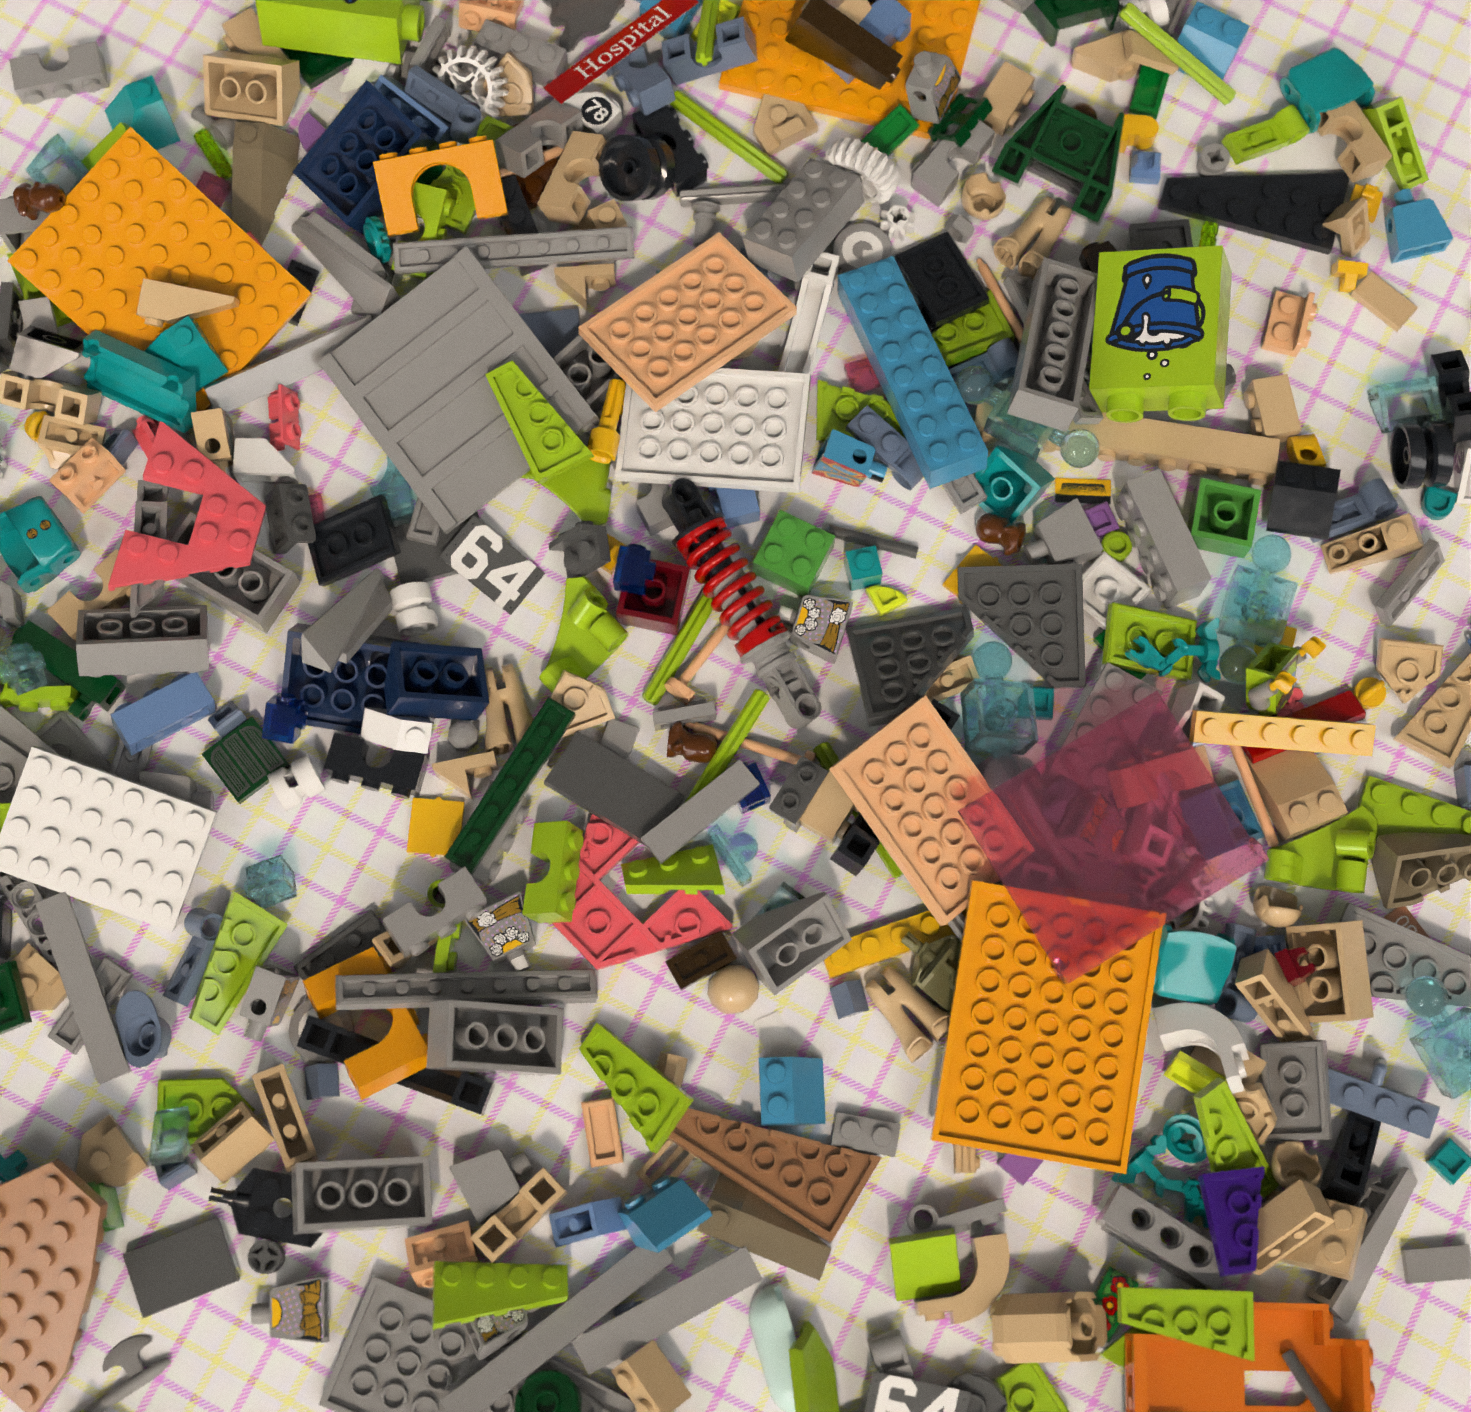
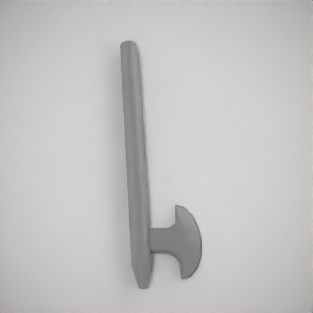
M139 1335L120 1342L105 1357L102 1365L103 1373L114 1366H121L129 1380L82 1410L85 1412L106 1411L158 1377L171 1364V1360L165 1359L144 1368L139 1358L140 1351L152 1340L147 1336Z

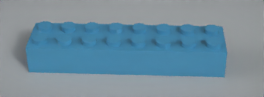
M894 256L838 275V296L929 489L986 469L988 449Z

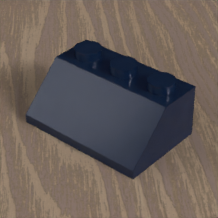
M393 641L390 646L384 684L387 715L476 721L489 704L482 648Z

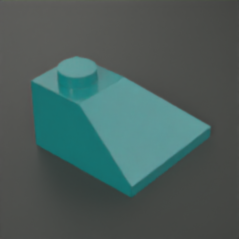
M153 75L125 85L105 109L112 130L120 122H123L128 127L133 128L155 150L181 141Z
M190 316L185 317L163 331L144 351L195 374L196 392L229 372L196 320Z
M1000 445L996 446L988 456L986 469L974 474L987 495V500L978 505L987 513L1007 518L1011 524H1014L1026 513L1055 480L1033 458Z

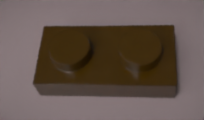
M719 931L665 962L682 991L736 961L737 957L723 932Z

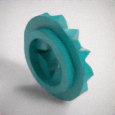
M377 216L366 217L363 232L370 254L378 259L381 264L389 262L392 250L383 223L380 222Z
M1187 1112L1185 1114L1176 1113L1166 1121L1163 1127V1135L1166 1136L1167 1149L1172 1155L1187 1163H1198L1208 1157L1199 1118L1191 1116L1190 1112ZM1186 1132L1188 1134H1196L1193 1141L1191 1139L1180 1140Z

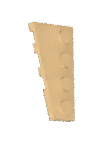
M1471 652L1393 739L1449 769L1453 767L1471 731Z

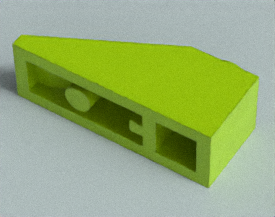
M1384 98L1361 109L1392 154V158L1385 166L1400 191L1411 189L1428 181L1429 178L1403 98Z

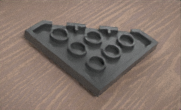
M1082 564L958 567V600L1054 689L1086 687Z
M967 607L846 628L847 640L869 727L887 724L921 698L972 640L974 628Z

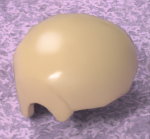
M982 172L972 174L965 181L961 202L964 210L969 215L980 220H990L996 218L1004 210L1006 195L999 181H990L987 173Z
M1264 885L1257 887L1253 900V910L1256 916L1265 924L1276 928L1292 926L1300 919L1303 905L1300 904L1299 908H1297L1298 898L1295 895Z
M728 965L718 970L710 979L707 995L712 1006L724 1014L741 1013L750 1009L758 999L759 983L756 975L749 968L742 965Z
M1284 1141L1276 1145L1272 1154L1271 1173L1274 1180L1280 1186L1286 1189L1289 1184L1300 1179L1314 1186L1318 1185L1322 1176V1168L1318 1162L1317 1154L1309 1155L1305 1151L1302 1142Z

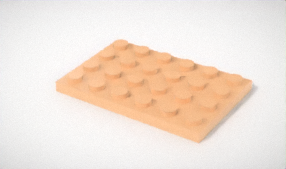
M718 232L578 327L579 335L654 412H657L797 314V307Z
M926 695L915 701L901 714L829 768L940 926L946 925L967 908L972 880L995 884L1035 851Z

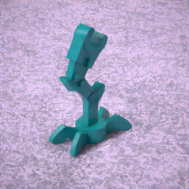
M1215 618L1209 623L1203 622L1197 627L1195 632L1201 638L1198 645H1188L1184 640L1175 638L1172 639V642L1176 648L1167 656L1162 657L1145 637L1138 636L1133 641L1139 645L1140 652L1136 653L1133 649L1126 650L1125 655L1146 669L1152 668L1160 671L1159 677L1169 674L1172 671V665L1183 656H1198L1199 661L1202 662L1196 672L1199 678L1204 683L1210 682L1211 677L1215 680H1220V671L1216 669L1220 647L1215 629L1219 628L1220 620Z
M1154 1135L1150 1139L1151 1145L1144 1146L1128 1161L1126 1174L1115 1173L1111 1177L1113 1182L1132 1184L1135 1183L1136 1175L1144 1171L1153 1181L1154 1191L1158 1198L1163 1197L1164 1189L1182 1192L1184 1195V1220L1193 1224V1219L1196 1216H1200L1203 1227L1209 1228L1203 1198H1201L1196 1185H1199V1180L1190 1177L1185 1178L1183 1181L1167 1179L1152 1164L1155 1159L1153 1155L1166 1153L1167 1142L1165 1135Z

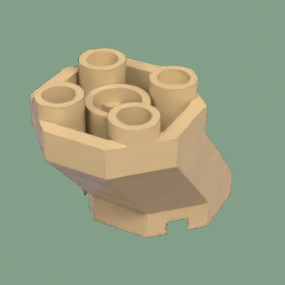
M1093 1291L1002 1294L1000 1300L993 1302L990 1307L993 1333L992 1350L997 1357H1003L1006 1363L1097 1361L1101 1353H1096L1098 1346H1104L1107 1341L1106 1312L1102 1305H1095L1091 1299L1096 1298Z

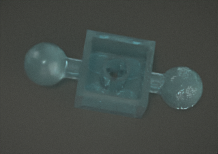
M981 366L967 367L957 376L955 384L965 403L979 405L985 402L994 407L987 417L983 431L1031 460L1037 461L1049 441L1060 447L1063 460L1072 467L1084 468L1091 465L1097 459L1100 450L1099 441L1091 431L1079 428L1065 432L1007 414L1013 379L1003 392L994 386V379L991 373Z
M1265 535L1255 542L1251 556L1257 570L1237 565L1230 578L1219 615V628L1215 629V632L1237 640L1235 645L1228 647L1222 653L1219 660V669L1222 676L1234 684L1246 683V668L1257 657L1256 652L1253 650L1255 645L1264 648L1269 642L1279 644L1284 635L1298 583L1275 576L1276 573L1288 566L1292 555L1289 543L1278 535Z
M989 641L981 644L975 650L972 659L978 675L983 679L974 678L960 693L965 751L992 753V760L986 765L983 777L989 788L997 796L1006 797L1015 794L1021 788L1024 781L1023 769L1015 759L1011 758V754L1024 755L1038 742L1033 683L1004 681L1003 677L1009 673L1012 666L1011 653L1002 643Z
M1419 976L1413 979L1407 986L1405 992L1406 1003L1415 1014L1428 1017L1432 1026L1409 1040L1441 1094L1455 1099L1471 1090V1008L1463 1007L1449 1015L1445 1009L1448 1003V991L1443 982L1433 976ZM1458 1047L1463 1049V1054L1460 1058H1456V1055L1460 1053Z

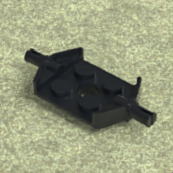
M253 1168L235 1190L229 1191L211 1187L210 1193L220 1194L223 1197L209 1195L208 1201L225 1203L231 1206L238 1234L309 1248L323 1234L293 1235V1212L284 1218L278 1217L274 1213L273 1205L278 1199L287 1198L292 1203V1176L289 1174Z

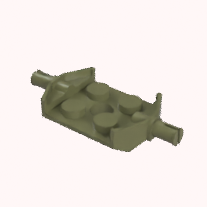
M910 931L907 932L900 942L914 952L916 956L911 986L917 985L950 1013L961 948L960 940L952 934L928 944L927 942L922 943Z

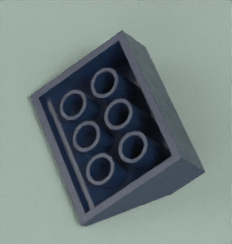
M366 80L292 172L346 225L364 235L363 226L366 217L377 216L379 218L383 214L373 162L380 161L379 155L397 152V156L401 157L410 155V149L427 147V151H433L438 147L439 143Z
M295 624L287 633L278 721L360 734L365 707L386 709L384 684L391 643L393 641L417 642L371 635L347 664L338 661L330 673L302 663L301 637L302 633L311 625Z

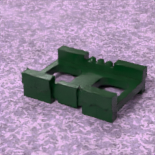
M959 93L949 105L951 109H947V113H944L939 124H933L928 130V134L934 143L937 139L955 142L957 147L962 148L971 137L970 131L979 123L978 120L984 121L993 110V107L986 97L982 99L964 97L963 94ZM969 103L977 104L970 113H962ZM949 125H960L953 134H945L946 128Z

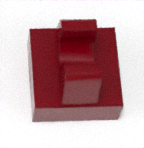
M1305 947L1291 950L1285 948L1274 953L1288 983L1294 987L1306 982L1305 978L1317 969L1314 963L1301 966V957L1309 953Z

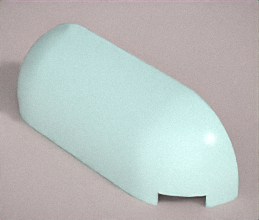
M776 1282L761 1289L754 1297L749 1309V1323L773 1401L782 1411L795 1412L789 1348L793 1341H796V1337L780 1284Z

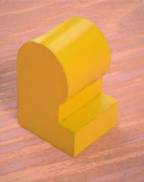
M1124 114L1125 120L1120 153H1124L1127 146H1133L1139 150L1149 149L1154 144L1158 134L1159 126L1157 121L1147 115Z
M1315 434L1287 438L1286 448L1290 462L1319 467L1326 466V461Z

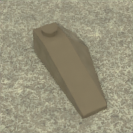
M235 121L231 220L245 233L250 231L258 242L263 245L274 221V213L281 198L284 199L286 187L291 176L295 175L292 171L299 162L300 139L265 122Z
M1421 832L1379 835L1372 863L1383 906L1386 909L1415 905L1424 901L1423 896L1438 890L1440 893L1450 890V884L1464 878L1470 881L1471 835Z
M720 1173L707 1204L713 1216L701 1223L697 1231L740 1249L746 1246L750 1253L820 1281L831 1248L809 1229Z

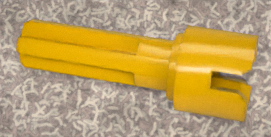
M611 379L609 381L599 425L591 430L587 448L594 455L590 459L602 464H609L611 459L615 461L620 443V435L616 429L626 388L625 381L621 379Z

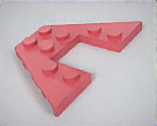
M160 421L145 466L143 480L203 495L188 545L125 530L109 580V591H115V588L139 583L148 585L161 579L169 581L189 577V574L204 571L213 573L223 571L228 567L240 568L250 566L265 516L266 505L164 422Z
M592 814L586 827L583 847L580 851V874L576 883V906L573 910L572 922L552 924L596 970L733 928V925L699 890L697 894H685V890H678L642 924L600 881L640 842Z

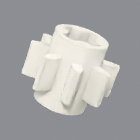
M891 203L889 211H881L880 218L883 221L880 223L879 229L886 230L889 240L899 238L901 241H904V236L907 232L914 233L915 225L913 222L915 221L916 214L909 213L906 203L903 206Z

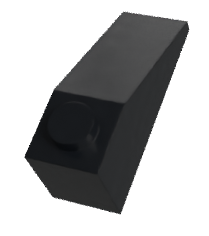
M1348 1110L1323 1174L1320 1190L1324 1199L1354 1206L1364 1195L1380 1130V1121Z

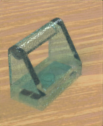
M59 134L48 140L26 168V172L34 182L50 183L41 171L58 159H61L77 179L70 190L89 171Z
M1435 376L1376 385L1367 390L1369 404L1382 434L1393 432V428L1397 423L1417 422L1421 426L1424 421L1443 420ZM1421 394L1429 414L1389 420L1386 406L1387 399Z

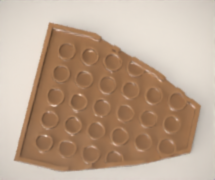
M59 1158L0 1185V1390L24 1412H41L73 1367L75 1357L72 1356L75 1342L80 1340L83 1331L79 1327L83 1314L89 1309L99 1274L100 1262L96 1261L98 1245L103 1242V1220L106 1218L108 1202Z

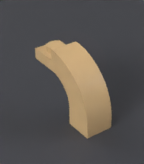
M1006 1233L971 1238L974 1271L967 1286L953 1296L914 1302L916 1315H925V1321L945 1319L944 1312L949 1311L951 1324H959L971 1320L986 1311L998 1298L1007 1279L1010 1254Z

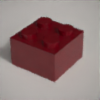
M629 555L616 611L617 621L623 625L678 635L691 579L690 567Z

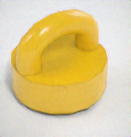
M46 411L35 412L25 421V431L34 442H38L44 415H49Z
M1366 677L1355 685L1352 693L1364 709H1374L1385 700V682L1373 677Z

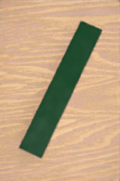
M550 697L547 698L444 856L446 859L460 868L466 867L469 873L473 875L575 718L576 714Z

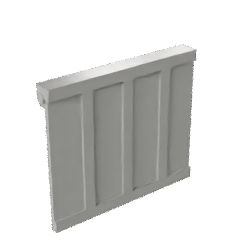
M467 246L332 353L329 352L318 361L446 534L531 470L485 374L513 360L575 434L583 435L590 432L600 421Z

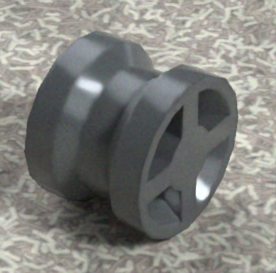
M272 1240L256 1242L248 1253L250 1267L255 1272L261 1274L277 1272L285 1261L283 1247L278 1242Z

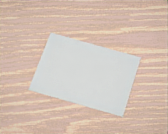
M1285 101L1244 123L1246 127L1272 119L1280 110L1289 106V103ZM1318 131L1307 134L1294 144L1265 154L1277 175L1345 173L1337 158L1348 145L1338 135L1327 134L1320 136ZM1374 176L1353 183L1349 180L1347 191L1353 189L1355 184L1361 185L1373 179Z

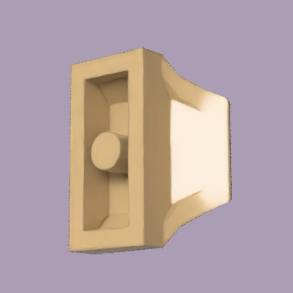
M44 415L37 444L45 452L50 468L60 469L89 439L93 438L103 446L106 428L90 424L80 425Z
M958 655L923 696L926 695L930 702L933 699L940 701L981 685L982 683L971 655Z

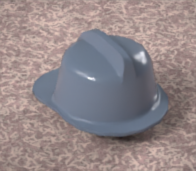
M138 990L127 992L121 997L116 1008L117 1029L126 1060L132 1066L138 1068L146 1067L155 1058L167 1056V1049L172 1039V1031L170 1025L158 1016L152 999L145 992Z

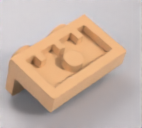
M460 0L459 27L480 32L487 19L516 30V21L524 6V0Z
M1280 291L1275 292L1261 349L1296 357L1301 348H1307L1311 337V331L1307 330L1308 322L1313 321L1317 310V304L1313 303L1315 293L1308 292L1306 298Z
M91 438L49 481L84 514L126 470L106 448Z
M469 1221L405 1238L410 1274L418 1288L433 1287V1266L435 1261L479 1262L475 1244L470 1239L473 1234Z

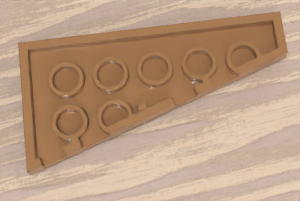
M690 1108L687 1109L667 1138L829 1243L833 1241L882 1158L855 1152L843 1147L839 1148L823 1144L820 1141L773 1129L760 1128L745 1122L721 1118L718 1115Z

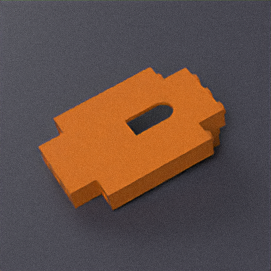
M1253 1302L1255 1361H1249L1160 1334L1125 1333L1126 1412H1316L1307 1396L1302 1403L1296 1406L1245 1405L1244 1371L1291 1372L1281 1356L1291 1349L1296 1353L1332 1412H1372L1375 1387L1371 1381L1370 1368L1373 1365L1374 1354L1371 1346H1369V1339L1330 1338V1331L1333 1329L1334 1320L1332 1312L1329 1311V1304Z

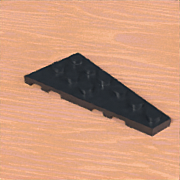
M1346 173L1167 178L1158 209L1329 255L1332 251L1336 232L1324 227L1322 223L1339 205L1344 204L1350 179Z

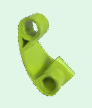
M589 459L541 484L562 500L581 521H592L593 525L607 523L611 500V490L607 488L611 461L609 464H602ZM531 470L521 477L536 481Z
M585 576L566 579L564 606L559 631L547 666L539 676V680L551 693H553L564 669L587 679L618 649L629 635L624 627L606 609L608 607L607 600Z
M1362 805L1348 815L1313 833L1289 843L1271 847L1267 850L1264 879L1323 890L1365 893L1368 859H1372L1374 855L1378 819Z

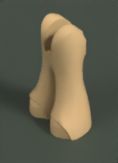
M1049 196L1044 197L1015 231L996 242L993 251L997 260L1011 270L1015 268L1020 260L1018 265L1019 274L1021 276H1031L1032 280H1034L1043 258H1049L1054 244L1066 227L1072 213L1071 208L1062 204L1054 216H1051L1050 213L1054 208L1056 200ZM1037 233H1040V235H1039L1038 239L1036 240V242L1034 243V245H1033V246L1029 249V251L1021 258V256H1022L1023 253L1026 251V249L1028 248V246L1030 245V243L1032 242V240L1035 238V236L1037 235Z
M512 663L501 666L503 671L502 680L506 684L504 689L497 690L496 684L498 682L496 677H494L493 669H485L489 704L485 708V753L494 751L496 756L507 754L513 750L504 712V704H507L509 707L516 745L534 720L526 703L518 674Z
M887 966L880 974L886 980L888 986L894 989V992L888 996L885 993L886 990L879 986L875 980H871L865 986V989L873 1003L894 1029L905 1054L913 1063L929 1051L934 1044L912 1022L902 1009V1006H906L936 1042H939L947 1035L950 1014L929 1002L898 971L891 966Z

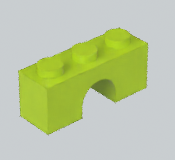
M416 182L413 192L416 214L425 223L424 234L417 241L447 239L445 223L447 217L452 216L454 209V200L451 199L452 194L446 189ZM393 259V263H392V268H391V270H393V271L395 272V270H394V259ZM434 272L402 275L425 280Z
M567 820L534 823L530 853L546 863H550L549 872L543 880L537 883H526L522 914L537 923L572 922V914L576 906V883L580 874L579 859L580 851L583 847V830Z

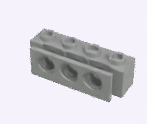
M1126 1184L1125 1187L1119 1185L1113 1189L1095 1221L1102 1226L1101 1229L1141 1253L1144 1257L1196 1290H1199V1288L1201 1290L1220 1289L1226 1276L1220 1277L1212 1240L1209 1241L1201 1236V1230L1194 1224L1185 1220L1181 1223L1171 1217L1172 1211L1157 1202L1152 1205L1143 1199L1144 1194L1137 1188ZM1133 1211L1140 1215L1142 1220L1141 1227H1137L1132 1222L1131 1215ZM1161 1230H1165L1169 1234V1245L1162 1242L1160 1238ZM1190 1248H1193L1198 1254L1197 1264L1189 1257Z

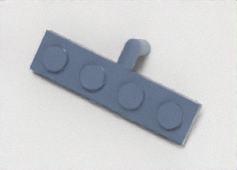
M1377 1058L1374 1061V1068L1369 1081L1328 1067L1331 1104L1430 1139L1440 1106L1382 1086L1387 1073V1062L1385 1059Z

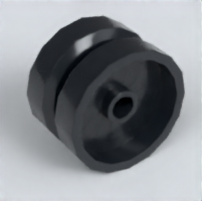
M654 134L618 135L610 139L602 149L599 159V175L607 192L620 201L654 200L663 196L671 187L675 176V159L671 148L664 139Z
M1444 420L1424 421L1421 426L1417 422L1397 423L1393 428L1390 442V463L1395 484L1399 489L1419 488L1422 483L1426 487H1444L1450 482L1454 465V447L1449 426Z

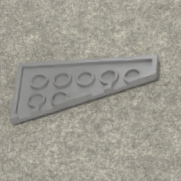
M1346 903L1339 922L1363 921L1371 997L1471 1007V956L1351 903Z

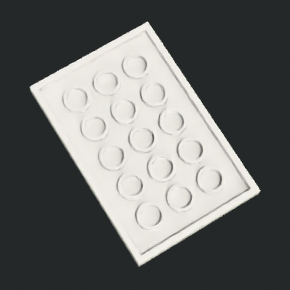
M719 368L657 412H654L626 383L620 443L615 470L616 481L673 485L676 480L684 478L701 487L799 493L811 383L810 373Z
M32 746L0 833V872L60 893L66 891L67 895L173 932L218 811L40 747Z

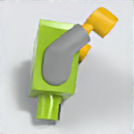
M1316 636L1310 638L1302 647L1297 646L1295 648L1269 642L1246 668V706L1249 709L1259 711L1258 715L1277 716L1278 712L1292 696L1294 683L1297 681L1295 678L1297 664L1306 659V653L1315 659L1326 648V645Z

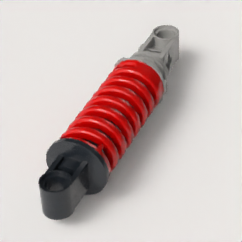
M684 478L676 480L662 497V506L679 533L672 540L674 547L678 548L680 554L686 560L687 566L690 569L697 570L694 578L697 583L705 584L702 590L704 596L714 598L711 602V608L715 612H722L719 617L720 624L722 626H731L727 631L728 638L734 641L740 640L734 646L740 657L741 664L752 662L757 669L756 675L759 679H763L770 696L778 705L786 723L790 727L795 729L806 727L820 715L822 707L819 699L810 687L805 673L798 666L795 660L797 658L795 653L789 651L790 649L787 647L786 642L792 636L791 631L785 627L783 622L775 626L781 621L780 615L769 616L767 610L773 607L772 601L766 600L761 602L759 596L765 592L764 587L759 585L753 588L750 583L756 579V573L750 571L745 574L742 569L748 565V559L742 557L734 562L732 561L730 556L740 550V545L733 543L725 548L722 542L732 536L730 529H724L727 527L724 514L722 512L713 515L710 513L696 485L692 481ZM676 494L681 495L684 501L680 500ZM799 706L805 710L807 716L800 712Z

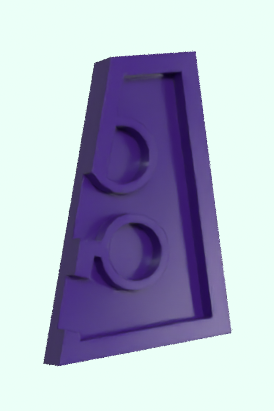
M1265 1166L1206 1173L1198 1176L1220 1277L1256 1271L1259 1230L1257 1229L1258 1213L1262 1204L1260 1189L1261 1179L1264 1178Z

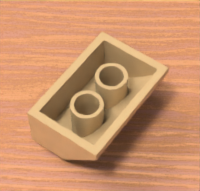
M224 50L203 55L205 115L251 122H265L279 126L286 125L300 91L298 60Z
M1363 921L1286 927L1288 950L1305 947L1309 953L1301 957V966L1314 963L1317 968L1315 972L1305 978L1306 982L1296 987L1293 986L1309 1023L1354 1021L1373 1018Z

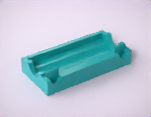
M98 330L83 338L84 349L82 356L90 357L89 369L84 374L87 388L100 391L103 396L159 422H164L166 425L183 433H186L193 427L191 412H197L195 374Z

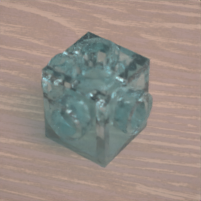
M27 642L11 645L7 650L0 652V680L3 684L8 683L17 696L48 684L44 669H46L45 660L41 652H35Z
M281 854L246 867L247 881L244 882L246 895L249 899H254L262 909L297 897L295 873Z

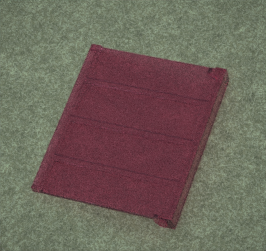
M1158 691L1153 692L958 810L962 820L968 826L1053 964V971L1058 978H1061L1064 984H1069L1269 860L1262 844L1254 837H1250Z

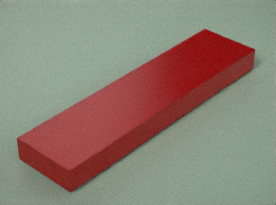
M1348 690L1284 717L1358 722L1365 719L1366 712L1351 690ZM1241 746L1252 764L1286 751L1285 749Z

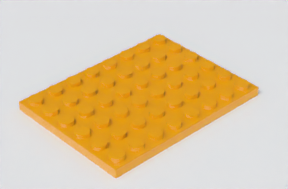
M743 0L738 18L744 17L755 35L758 61L722 71L719 89L762 99L764 94L803 103L808 111L875 127L899 104L912 116L905 85L915 65L914 57L923 51L946 55L951 59L961 76L981 0H896L912 14L911 31L903 41H897L891 46L892 49L903 56L897 65L901 68V71L892 84L886 81L880 90L857 78L849 84L846 83L824 61L785 41L788 33L802 13V6L808 0ZM956 89V91H955V93H954V95H953V97H952V99H951L949 105H950V104L952 103V101L955 99L956 93H957V89ZM915 119L920 127L912 135L931 140L928 130L934 123Z
M131 127L66 196L64 206L59 211L50 213L7 260L88 335L98 330L142 351H145L163 331L174 325L164 323L163 328L144 324L145 319L136 315L143 278L236 297L240 300L239 307L194 319L229 371L212 383L247 368L313 296L310 291ZM203 388L196 392L197 411L208 410L212 405Z
M972 880L930 1140L1126 1174L1164 914Z

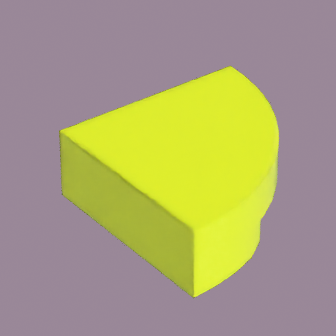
M875 585L865 590L880 617L899 608L908 601L903 593L889 587Z

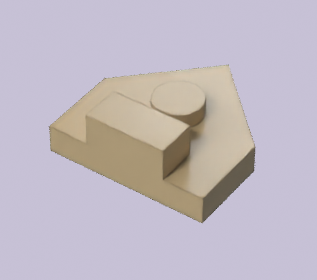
M511 51L507 52L495 67L502 66L504 71L499 73L500 79H508L507 83L501 85L502 89L508 91V95L500 97L506 104L504 107H497L499 111L497 117L531 116L535 113L532 72ZM485 79L483 86L488 93V85Z
M768 94L763 95L753 135L764 153L769 157L818 132L817 124L803 103Z
M1379 638L1376 671L1400 701L1407 703L1419 691L1440 677L1444 645Z
M565 669L563 670L550 698L573 711L576 716L562 737L615 718L604 687Z
M28 943L12 961L17 962L29 1011L55 1010L67 997L58 968L48 961L33 945Z
M1262 1083L1243 1085L1245 1091L1234 1093L1233 1096L1257 1143L1262 1145L1275 1127L1277 1116Z
M110 1114L82 1135L76 1174L86 1183L95 1181L96 1184L104 1183L107 1186L124 1187L150 1167L115 1118Z

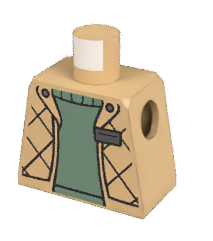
M222 408L191 412L197 450L230 476L229 466H233L235 446L232 419Z

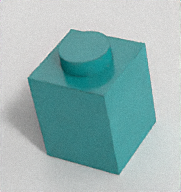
M876 545L845 552L844 567L850 591L881 584L883 573Z

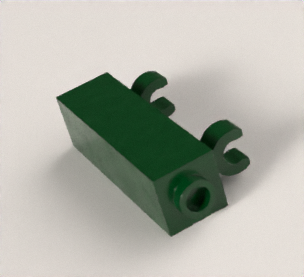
M30 620L25 625L20 626L13 635V641L10 646L21 656L11 664L8 671L24 682L36 664L67 686L71 685L81 696L71 704L68 711L82 722L89 716L95 704L108 712L126 688L113 675H103L101 677L79 676L76 651Z

